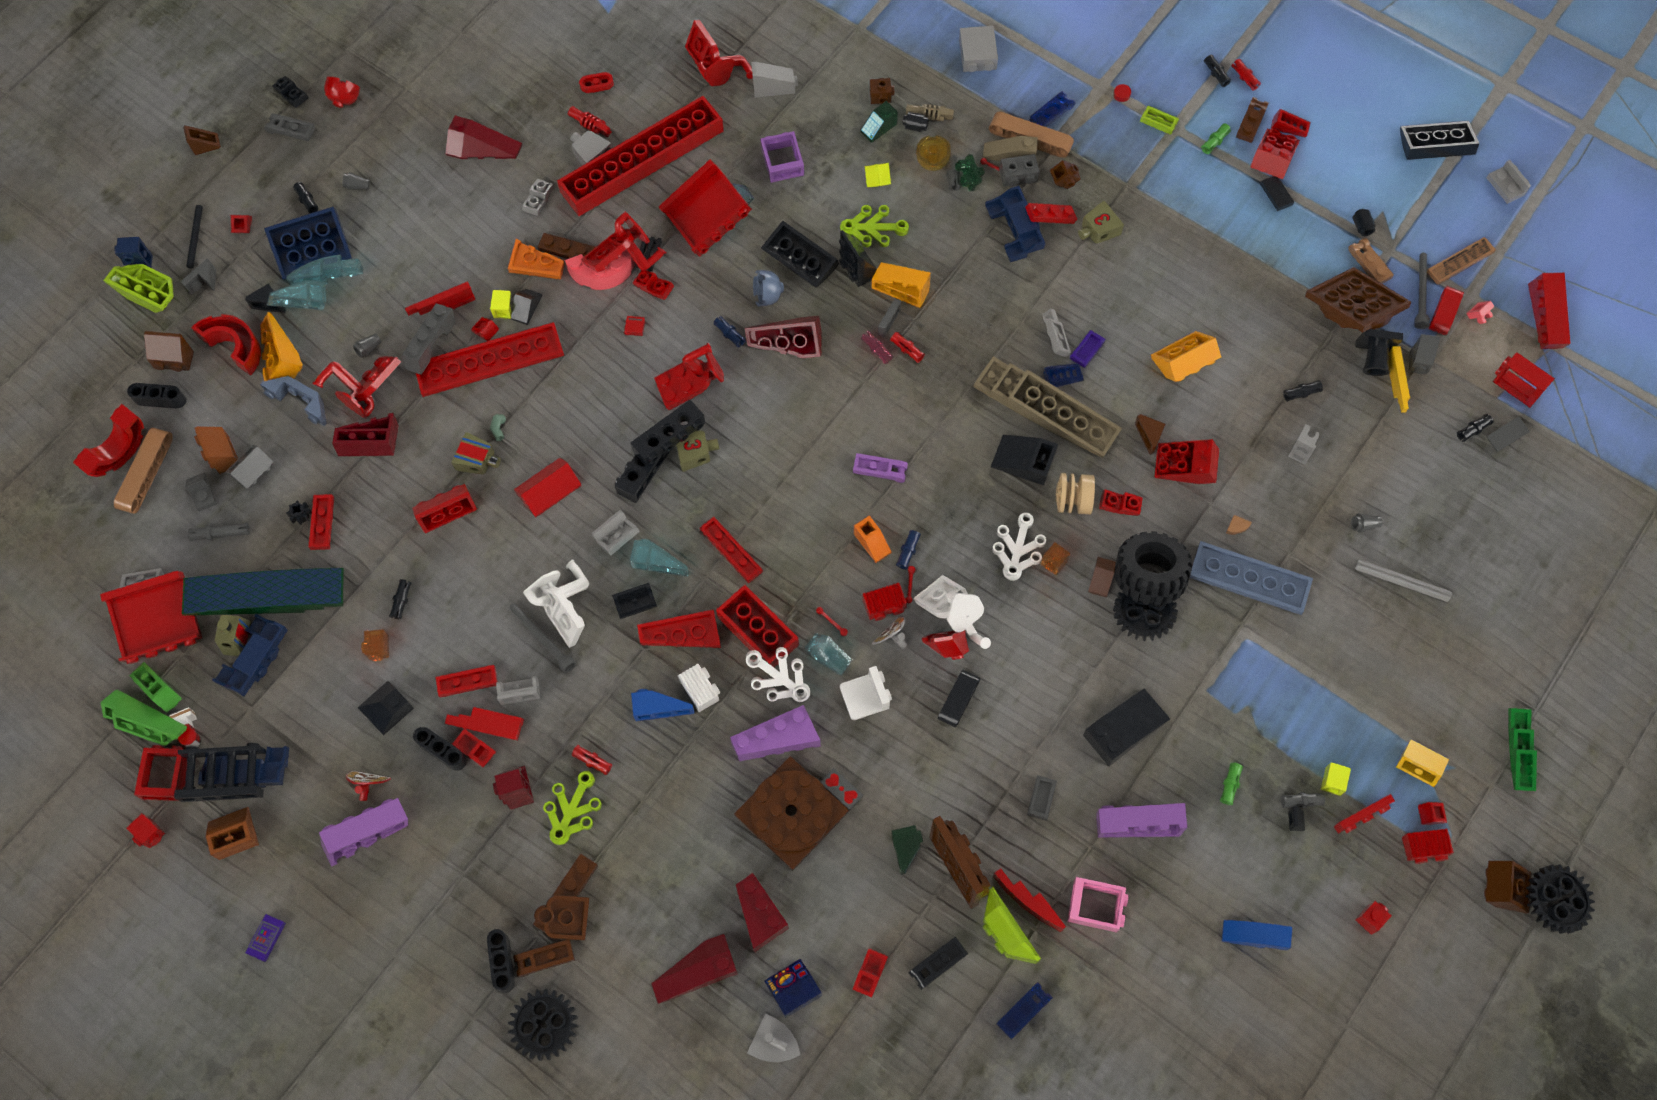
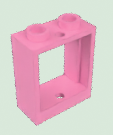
M1076 877L1073 883L1067 922L1118 932L1120 927H1124L1125 915L1122 912L1123 906L1126 907L1128 903V894H1125L1126 888ZM1083 888L1117 895L1113 924L1079 917Z

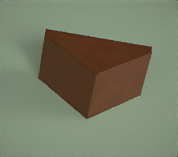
M184 125L186 141L195 155L221 147L218 133Z
M1140 414L1137 415L1135 426L1149 454L1152 455L1166 424Z
M1097 557L1088 590L1089 593L1107 598L1115 572V561Z

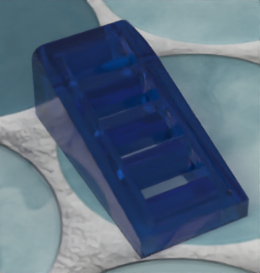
M1079 363L1044 367L1043 375L1045 381L1055 387L1084 381ZM1072 370L1076 371L1077 376L1073 375Z

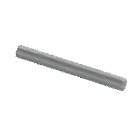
M1359 559L1356 563L1355 569L1445 602L1451 599L1452 592L1362 559Z

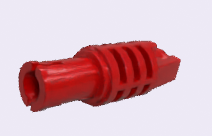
M574 106L570 107L568 116L579 121L581 126L597 135L600 133L609 137L612 133L610 127L602 119L589 112H582Z

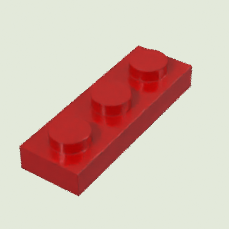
M1028 203L1025 207L1031 222L1074 224L1077 221L1071 205Z
M333 494L313 495L309 537L310 550L330 549L334 508Z
M495 665L435 677L437 692L440 698L493 687L498 682Z
M1389 794L1340 821L1334 828L1338 834L1344 830L1347 834L1357 828V823L1362 821L1365 824L1374 819L1373 814L1377 812L1383 814L1392 809L1390 805L1395 800Z

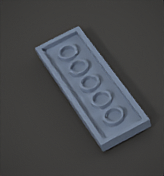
M1202 541L1198 545L1190 575L1192 579L1302 615L1313 581L1311 577Z

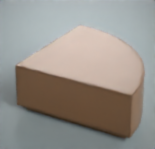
M1234 515L1226 533L1236 535L1245 532L1252 522Z

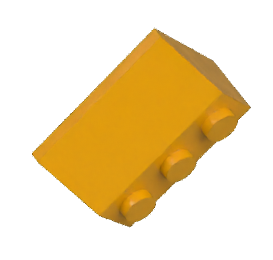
M1195 331L1151 354V358L1167 379L1179 382L1189 374L1197 373L1202 367L1215 363L1217 359L1221 358V354L1215 337Z

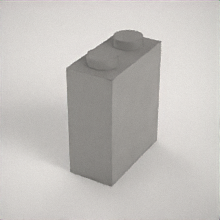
M994 26L960 28L959 44L963 72L997 70L998 54Z

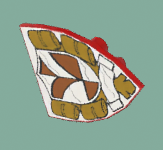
M351 771L346 774V779L349 782L360 784L355 787V792L360 794V801L368 800L370 784H379L391 780L390 777Z

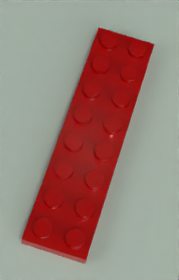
M552 322L432 357L422 375L416 373L421 395L425 397L562 357L564 353L555 323Z

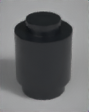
M908 112L907 115H904L903 125L908 130L926 131L929 117H925L924 114Z
M1357 210L1352 219L1358 233L1364 237L1373 234L1376 225L1370 210Z

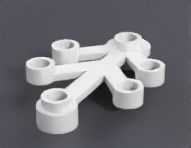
M1022 513L1018 518L1020 529L1016 544L1008 534L1009 528L1006 525L999 526L997 530V535L1003 539L1013 556L1010 561L1004 552V544L1001 542H996L993 545L992 551L1003 563V575L1010 581L1018 580L1024 569L1032 565H1038L1042 560V555L1039 552H1033L1029 559L1019 563L1021 556L1038 547H1044L1046 544V537L1040 534L1035 537L1034 541L1023 546L1027 529L1032 527L1034 521L1030 513ZM1027 517L1029 518V521L1026 522L1023 520V518ZM1004 529L1006 533L1002 534L1000 533V530ZM1042 539L1044 542L1038 543L1037 540ZM999 546L1002 550L997 551L995 547ZM1037 556L1039 560L1036 561L1032 557ZM1014 568L1016 572L1011 573L1009 569Z
M780 647L776 650L780 672L764 661L760 652L751 650L746 654V663L749 667H759L773 677L769 679L754 677L751 680V687L754 690L781 685L788 688V690L778 691L775 688L768 689L767 699L774 702L777 699L792 697L795 701L803 702L809 698L810 688L807 684L803 683V662L801 659H794L791 662L792 670L795 671V682L788 677L786 661L788 652L786 648ZM782 651L785 652V655L779 656L778 653ZM756 655L757 659L752 660L750 657ZM800 663L801 666L799 668H795L794 664ZM755 681H759L761 684L759 686H755L753 683ZM803 689L804 692L799 694L797 693V690ZM774 692L776 696L770 697L769 694Z

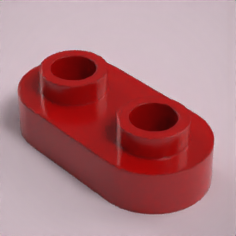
M602 72L583 76L579 81L582 92L594 93L611 89L614 81L610 73Z

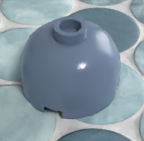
M757 270L755 273L758 275L753 278L754 296L758 295L759 302L755 301L756 305H773L784 291L783 282H780L779 277L772 271Z

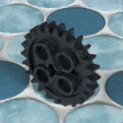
M1121 592L1118 593V598H1115L1113 611L1116 612L1114 613V619H1118L1117 626L1123 625L1121 631L1128 630V636L1135 634L1136 640L1139 636H1142L1143 641L1146 640L1147 636L1152 641L1155 635L1161 638L1162 632L1167 635L1169 629L1173 628V623H1176L1178 610L1175 608L1177 602H1173V600L1171 603H1161V607H1156L1151 603L1145 605L1141 601L1136 602L1132 599L1133 597H1128ZM1130 614H1135L1137 617H1136V618H1132V617H1130L1129 615H1130ZM1148 620H1154L1156 623L1151 624Z
M1561 864L1556 866L1549 865L1533 873L1535 878L1528 880L1532 885L1526 887L1531 894L1525 895V897L1531 899V902L1527 904V906L1534 908L1531 915H1538L1537 922L1544 921L1543 928L1550 927L1551 932L1558 931L1559 934L1566 932L1569 934L1582 930L1583 926L1588 925L1587 920L1592 919L1589 913L1595 911L1594 908L1590 907V904L1595 903V901L1589 898V896L1594 894L1591 891H1587L1590 884L1582 883L1584 876L1578 878L1577 870L1570 872L1569 866L1562 868ZM1574 891L1573 895L1560 900L1559 903L1550 905L1548 908L1546 907L1547 903Z
M537 989L536 996L528 993L527 1001L520 998L522 1005H514L518 1011L517 1013H510L515 1019L508 1022L509 1025L514 1026V1029L508 1031V1033L515 1035L511 1042H518L515 1047L516 1050L524 1048L522 1051L523 1056L530 1052L529 1059L531 1060L536 1055L539 1061L543 1060L544 1055L547 1060H551L552 1053L559 1057L558 1050L561 1049L566 1052L567 1050L564 1045L566 1043L569 1045L573 1044L569 1038L570 1036H577L572 1032V1029L579 1027L573 1023L574 1020L578 1019V1016L571 1014L576 1009L575 1007L568 1008L571 1003L569 999L563 1002L565 995L561 994L557 998V991L553 990L551 995H549L548 989H545L543 995H541V992ZM545 1004V1012L542 1015H537V1007ZM552 1008H555L554 1013L550 1015ZM557 1016H562V1025L555 1027L553 1024L554 1019ZM541 1021L548 1025L546 1029L541 1028V1025H539ZM527 1023H532V1032L529 1034H525V1025ZM537 1034L536 1040L532 1042V1038ZM549 1034L551 1041L548 1045L543 1046L541 1039L544 1035Z

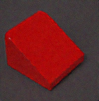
M230 215L231 233H250L252 216Z
M481 317L471 328L473 333L486 341H490L499 330L493 320Z
M1427 802L1418 805L1422 825L1447 823L1443 803Z

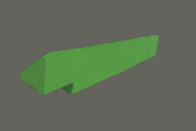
M119 690L113 691L101 701L103 717L112 719L114 728L163 746L177 739L187 729V726Z

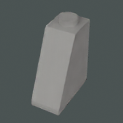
M751 62L755 98L795 94V86H798L797 76H794L793 69Z

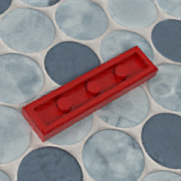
M712 517L699 528L704 536L748 584L763 572V569L715 517Z

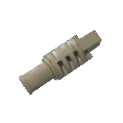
M907 104L906 115L908 112L924 114L925 117H929V120L932 121L953 120L954 110L948 109L946 106Z

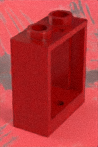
M1516 352L1512 358L1508 356L1494 373L1497 377L1493 382L1531 408L1555 378ZM1509 369H1511L1512 371H1514L1515 373H1517L1519 376H1521L1522 378H1524L1526 381H1528L1529 383H1531L1532 385H1534V386L1536 387V389L1533 388L1532 386H1530L1528 383H1526L1525 381H1523L1521 378H1519V377L1516 376L1515 374H1513L1511 371H1509Z
M152 745L151 748H143L134 795L142 800L178 801L174 799L175 790H183V787H185L187 758L185 759L180 756L178 750H184V747L172 746L169 749L160 745ZM154 756L177 757L171 788L148 787Z

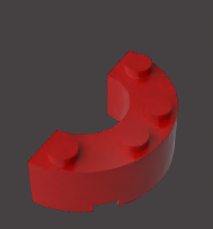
M221 314L219 317H206L191 327L198 338L210 347L224 341L234 342L235 348L230 357L236 365L250 376L257 369L261 358L260 344L243 320L232 315Z
M123 404L116 408L110 417L113 422V429L109 437L95 448H84L73 461L77 467L89 476H105V472L118 470L136 453L142 442L143 435H141V431L144 429V424L136 414Z

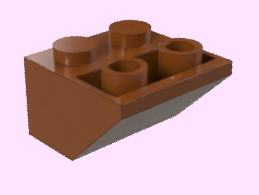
M197 426L194 428L197 434L194 438L197 444L202 446L203 450L200 452L203 459L208 461L210 467L216 469L219 474L226 472L238 460L227 432L223 427Z
M249 807L208 822L206 840L211 856L221 860L259 845Z

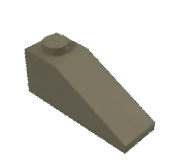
M1016 136L984 143L983 158L1001 161V159L1035 154L1036 156L1038 137Z

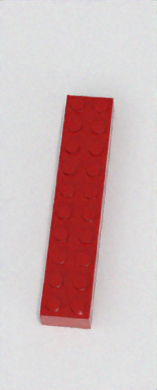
M701 96L557 180L560 193L576 214L581 216L724 132L723 119L707 99Z

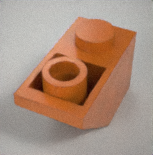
M870 515L854 525L855 537L875 563L891 554V550L880 528Z

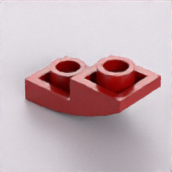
M641 270L632 282L641 290L663 300L667 298L674 288L672 282L660 279L656 273Z
M1105 489L1102 491L1099 509L1118 514L1139 516L1143 497L1127 492L1122 495Z

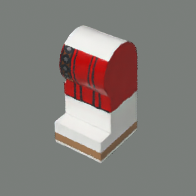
M188 707L170 715V718L187 726L186 731L178 737L179 742L185 747H198L201 743V737L195 732L192 721L197 719L195 712Z

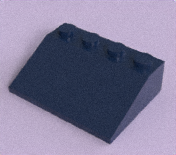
M334 207L264 228L283 280L352 258L339 215Z

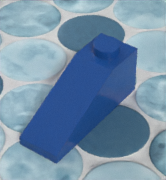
M639 689L635 693H631L635 721L695 714L693 704L654 691Z

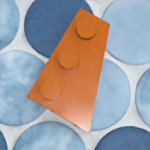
M516 239L508 271L509 273L561 280L565 263L546 252L542 253L536 250L535 247L527 246Z

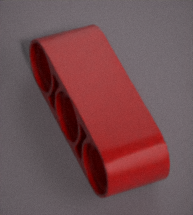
M1449 286L1444 288L1430 322L1429 330L1444 336L1448 334L1464 292Z

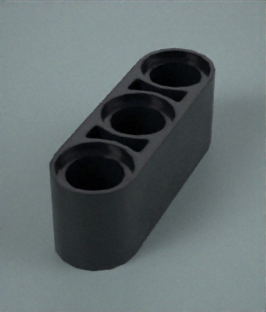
M133 383L127 389L129 397L139 406L178 409L186 404L184 394L178 387L173 385Z
M962 670L939 713L938 720L956 728L981 678Z
M419 727L414 731L413 739L420 748L452 770L459 771L465 767L466 757L455 746L426 727ZM428 734L427 740L420 742L421 737ZM444 745L441 752H436L438 746ZM460 756L458 762L451 763L453 757Z
M494 929L487 936L492 985L499 992L508 993L515 986L510 940L508 935L502 930ZM502 935V942L499 945H494L495 937ZM500 956H505V963L502 966H497V959ZM503 977H507V985L505 987L500 988V979Z

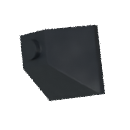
M389 681L358 707L383 736L414 709Z

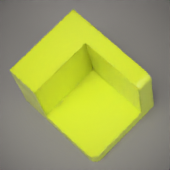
M889 163L864 166L867 187L891 184Z
M493 290L490 310L494 318L511 319L510 291Z
M1331 762L1325 768L1321 790L1341 796L1347 790L1351 769Z

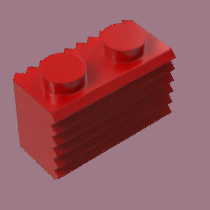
M900 583L875 589L862 595L869 620L875 619V621H879L888 614L898 615L903 613L904 609H907V602Z
M1447 828L1407 833L1402 837L1407 861H1415V864L1426 863L1428 859L1435 858L1436 862L1445 861L1454 853Z

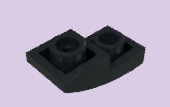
M286 76L278 79L272 85L295 108L309 98L304 91L296 86L294 81Z

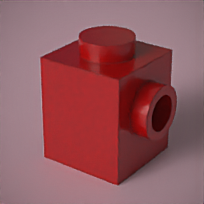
M143 813L126 828L134 836L132 840L140 847L144 845L151 848L157 845L165 834L150 817Z
M1374 901L1355 920L1372 935L1378 932L1392 915L1388 913L1386 906Z

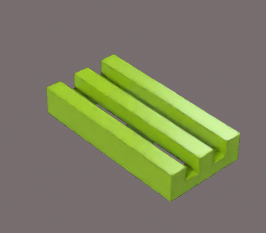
M1147 106L1140 119V122L1170 135L1179 121V118L1151 106Z

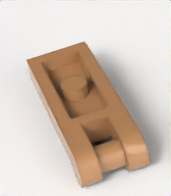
M1367 238L1359 240V243H1353L1349 246V252L1368 276L1381 284L1393 278L1394 274L1373 250Z

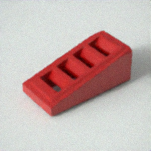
M1279 109L1273 117L1271 129L1306 138L1311 122Z

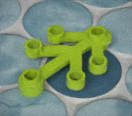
M869 205L862 206L861 212L853 219H845L840 224V230H843L850 236L853 235L861 242L863 247L871 246V236L879 242L881 247L889 246L890 238L887 235H881L878 231H895L898 236H905L909 231V224L905 220H899L896 223H878L883 217L889 215V207L887 205H881L879 212L866 223L860 222L865 217L871 216L872 208ZM860 231H866L869 235H863Z
M583 771L578 775L579 785L570 804H568L563 784L556 783L553 785L552 792L557 796L564 814L561 823L555 813L557 808L553 802L548 801L543 806L553 827L549 834L550 840L556 845L567 843L570 835L584 829H591L593 821L588 816L583 817L580 823L571 826L569 824L572 819L591 811H598L602 807V803L598 798H592L588 804L578 807L585 790L592 787L595 782L593 774L589 771ZM589 776V780L586 782L582 781V778ZM557 787H562V791L559 793H556L555 789ZM595 801L599 802L596 808L592 807V803ZM549 805H553L552 811H547ZM585 820H590L588 826L583 825ZM562 831V837H556V833Z

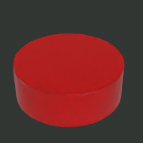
M1125 84L1116 86L1113 94L1114 98L1119 102L1128 101L1131 96V88Z

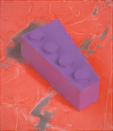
M804 705L730 737L739 761L761 758L772 754H783L793 750L799 751L804 750V748L821 747L820 738Z
M396 798L394 800L388 799L376 808H367L362 811V814L355 817L349 816L335 826L332 824L324 827L319 832L322 848L331 867L338 864L337 859L342 856H346V858L353 856L359 847L367 848L373 845L378 837L381 836L384 839L407 827L408 818L399 799Z
M1185 803L1145 806L1126 805L1117 808L1108 805L1102 806L1096 813L1098 838L1180 837L1187 829Z

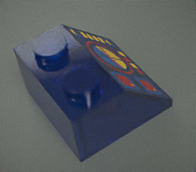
M801 959L764 980L785 1018L822 996L820 989Z

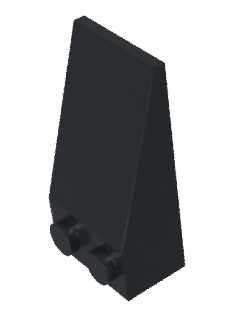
M1144 688L1089 726L1083 736L1105 763L1110 766L1163 726L1170 718Z

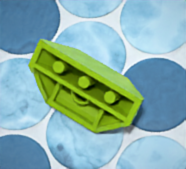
M144 264L123 267L114 266L103 280L126 299L154 313L163 311L174 297L172 278Z
M992 887L988 893L983 918V929L986 934L993 936L996 941L994 943L996 949L1000 954L1004 953L1007 958L1033 964L1038 963L1041 957L995 888Z

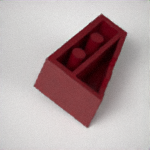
M389 413L387 417L380 419L376 417L371 418L369 422L361 424L356 422L335 428L332 444L337 455L394 456L399 427L394 413Z
M525 765L494 776L496 783H493L495 795H498L503 804L507 805L511 810L534 803Z
M752 873L737 883L736 889L755 953L788 930L789 926Z

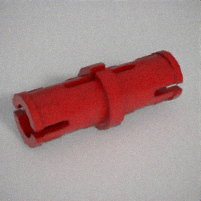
M1241 59L1234 61L1235 64H1232V68L1240 75V79L1244 80L1252 91L1259 88L1258 86L1261 85V82L1253 75V71L1247 68Z
M895 332L892 335L890 341L902 349V353H907L917 363L924 358L925 354L916 348L911 340L908 341L899 332Z
M577 745L572 752L573 757L586 763L587 767H593L604 775H607L612 768L611 763L598 757L597 753H591L580 747V745Z

